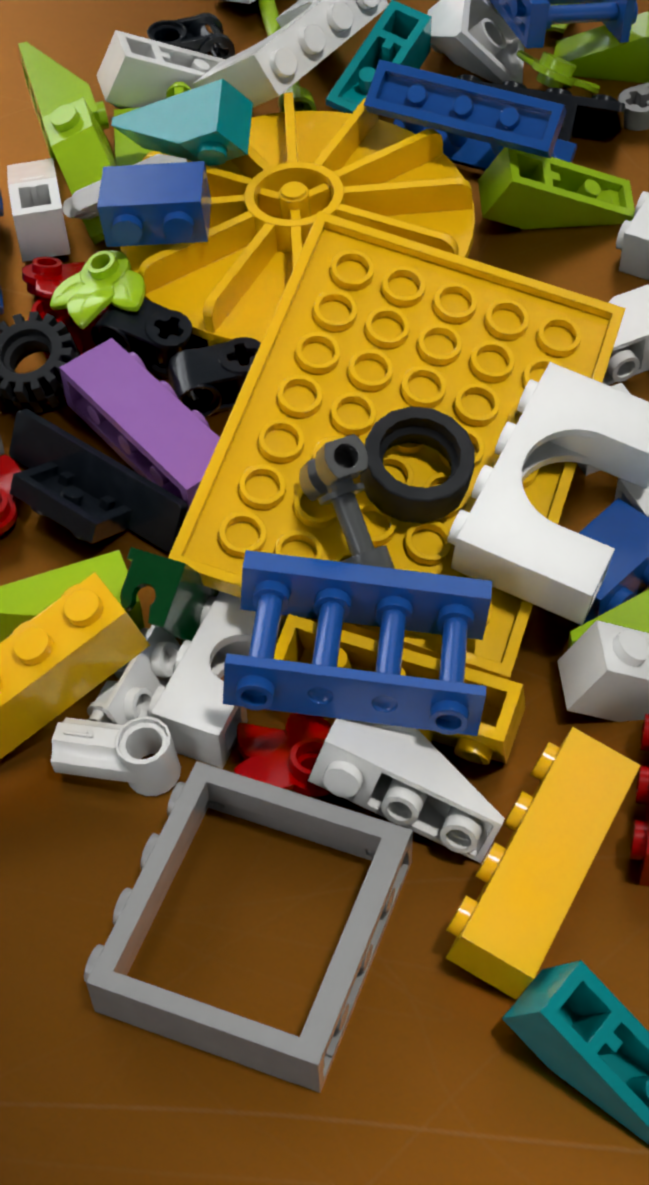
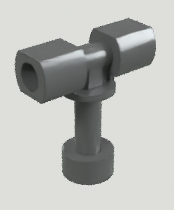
M355 434L325 443L316 452L315 458L309 460L300 469L299 481L302 491L312 502L318 500L320 506L333 504L352 556L341 562L394 569L395 567L387 546L374 548L355 496L366 489L364 483L354 484L353 479L363 473L368 466V455L364 444Z

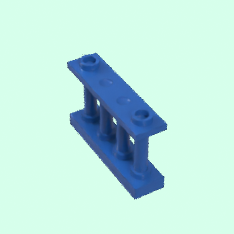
M489 0L526 49L543 48L546 30L550 29L551 25L602 22L620 43L628 42L631 25L636 22L638 14L636 0Z
M379 59L364 102V106L369 113L395 119L393 124L415 134L428 128L436 130L443 138V153L453 163L486 171L504 147L550 159L554 157L571 163L577 150L576 143L558 139L566 115L564 104Z
M246 550L242 567L240 610L256 611L249 655L226 653L223 704L242 706L250 710L266 709L432 730L446 735L463 734L477 736L486 699L487 686L464 683L467 638L483 640L491 603L492 581ZM291 614L298 617L318 619L312 664L274 659L281 615ZM343 622L380 627L375 672L337 667ZM405 630L442 635L439 680L401 675Z

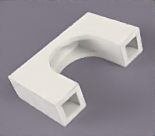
M298 0L276 18L281 29L250 48L221 61L195 81L192 86L197 88L223 78L253 102V107H256L284 93L385 10L389 4L387 0Z
M549 362L539 382L532 379L528 381L517 411L522 413L517 424L509 421L505 424L495 448V454L500 456L494 468L484 465L481 469L471 497L477 500L470 512L462 509L459 511L450 529L447 542L455 545L451 569L474 579L492 581V587L583 625L605 579L615 548L560 526L544 517L529 501L522 482L532 472L543 466L558 462H576L592 466L647 489L649 486V402Z

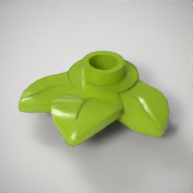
M519 50L516 54L519 59L539 72L536 80L550 88L562 89L564 87L571 89L572 86H576L593 94H597L600 90V86L572 77L577 66L556 55L543 51L540 60L522 50Z
M116 250L99 251L88 259L80 272L64 280L55 289L50 307L52 310L67 308L74 323L80 329H85L110 303L121 310L137 312L143 303L146 285L143 277L131 270V264L124 253Z

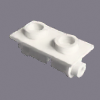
M151 625L150 629H141V633L150 646L114 673L120 679L119 681H106L96 700L87 709L90 716L88 720L125 725L132 719L148 716L149 704L155 690L160 685L166 686L175 671V660L181 647L176 638L157 626Z

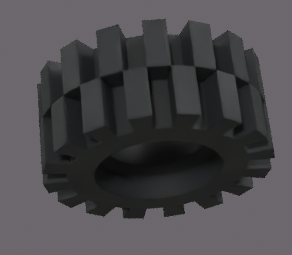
M30 312L28 321L24 320L21 313L12 316L15 324L8 327L5 321H2L0 323V398L3 403L10 409L14 405L17 411L28 409L30 405L34 413L44 412L43 403L49 402L52 409L61 405L57 397L60 394L65 396L59 367L81 355L66 325L62 321L57 322L56 318L48 313L42 319L39 312ZM37 352L50 353L45 364L37 370L29 373H15L17 365L25 357Z

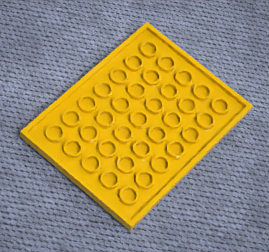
M318 211L168 558L186 563L200 574L203 586L241 598L242 567L246 550L337 562L352 557L333 504L320 506L318 500L312 502L306 497L300 486V469L309 460L314 459L316 452L327 442L355 434L365 445L368 434L378 420L391 411L412 406L432 408L452 417L468 433L475 449L474 471L468 490L459 507L442 519L427 523L402 522L382 513L367 498L365 490L355 495L374 548L387 546L395 567L394 569L472 578L451 569L455 545L447 542L448 535L459 511L462 509L470 512L477 499L472 498L471 494L483 466L488 465L494 468L500 456L495 454V448L505 424L508 421L517 424L522 413L517 411L528 381L532 379L539 382L549 362H552L602 383L626 308ZM404 443L396 445L387 450L383 456L384 468L396 480L411 487L429 488L441 485L448 480L451 474L448 460L437 450L424 444ZM558 462L543 466L532 472L522 482L526 496L534 508L556 524L559 523L577 466L576 462ZM360 475L353 479L354 484L361 483ZM492 587L491 603L483 640L467 638L465 667L509 680L533 604ZM305 618L311 621L318 622V619ZM343 622L342 630L379 641L380 627ZM405 630L403 648L440 659L442 635Z

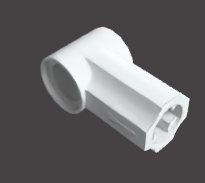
M151 716L132 719L125 725L66 717L63 722L57 723L52 737V756L50 762L55 773L128 782L136 793L144 796H158L168 792L176 785L180 777L181 766L167 725L160 719ZM149 754H155L153 757L142 759Z

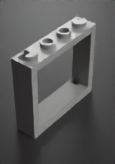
M196 761L186 783L178 782L172 791L167 808L168 819L160 835L153 833L144 847L140 863L142 871L133 889L125 888L117 900L113 913L114 927L105 945H96L88 958L84 971V981L86 982L94 1010L97 1013L321 1093L411 866L413 830ZM208 808L372 861L300 1037L127 976Z

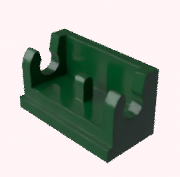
M131 547L127 559L131 561V565L120 595L122 607L127 611H131L137 603L136 596L139 590L143 587L151 586L154 588L156 596L154 602L150 605L148 623L175 636L182 643L185 640L192 641L200 627V617L206 601L210 596L217 597L219 591L203 586L200 574L186 563Z

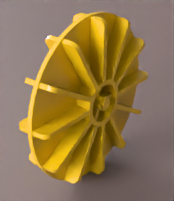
M293 92L284 93L285 112L251 118L248 155L226 161L222 165H205L212 201L208 242L120 246V250L127 256L131 264V270L143 277L146 285L144 298L187 316L192 323V334L207 339L208 346L228 342L240 337L253 338L261 343L318 211L468 258L475 231V213L471 185L464 179L455 164L443 153V138L436 130L428 128L415 134L395 124L379 120L377 114L369 113L364 106L366 98L361 101L352 114L335 111H295ZM150 151V152L143 158V160H145V159H147V158H149V157H152V156H154V155H156V154H163V155H168V154L161 153V152H158V151Z

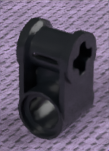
M202 13L177 20L158 21L150 25L147 30V38L207 55H209L208 52H211L213 56L222 59L235 55L234 44L228 36L223 34L222 23L215 15L210 13ZM205 25H208L210 27L212 33L209 34Z
M144 298L137 312L121 310L110 304L92 327L91 337L96 346L113 338L128 353H136L149 372L157 377L168 379L166 364L177 352L189 349L187 344L192 337V323L181 312L170 310ZM175 326L178 327V336L175 335ZM160 353L163 354V363H160Z
M240 337L216 345L198 349H185L177 352L166 364L169 384L175 391L178 399L191 411H199L204 418L215 413L232 410L261 343L253 338ZM240 352L243 353L245 366H240L238 354Z

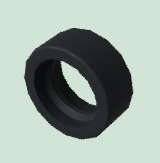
M412 406L391 411L374 424L365 440L364 446L368 455V466L361 473L360 480L366 488L367 498L382 513L402 522L427 523L442 519L459 507L471 481L475 449L464 428L452 417L435 409ZM404 443L424 444L437 450L448 460L451 474L448 480L441 485L429 488L411 487L396 480L384 468L383 456L387 450L396 445Z

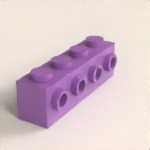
M113 338L59 367L67 405L139 475L184 500L188 505V512L220 439L210 429L204 416L199 411H191L178 399L169 383L164 380L159 382L146 369L143 361L136 353H128Z

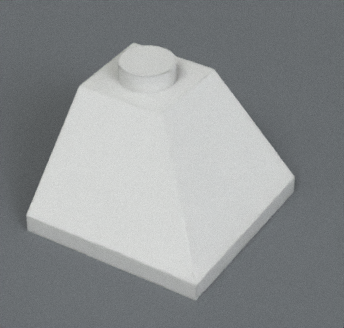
M440 0L428 10L427 15L432 17L431 47L436 52L444 53L454 64L495 84L501 85L504 81L523 83L524 61L519 59L516 54L519 50L524 51V45L489 0Z

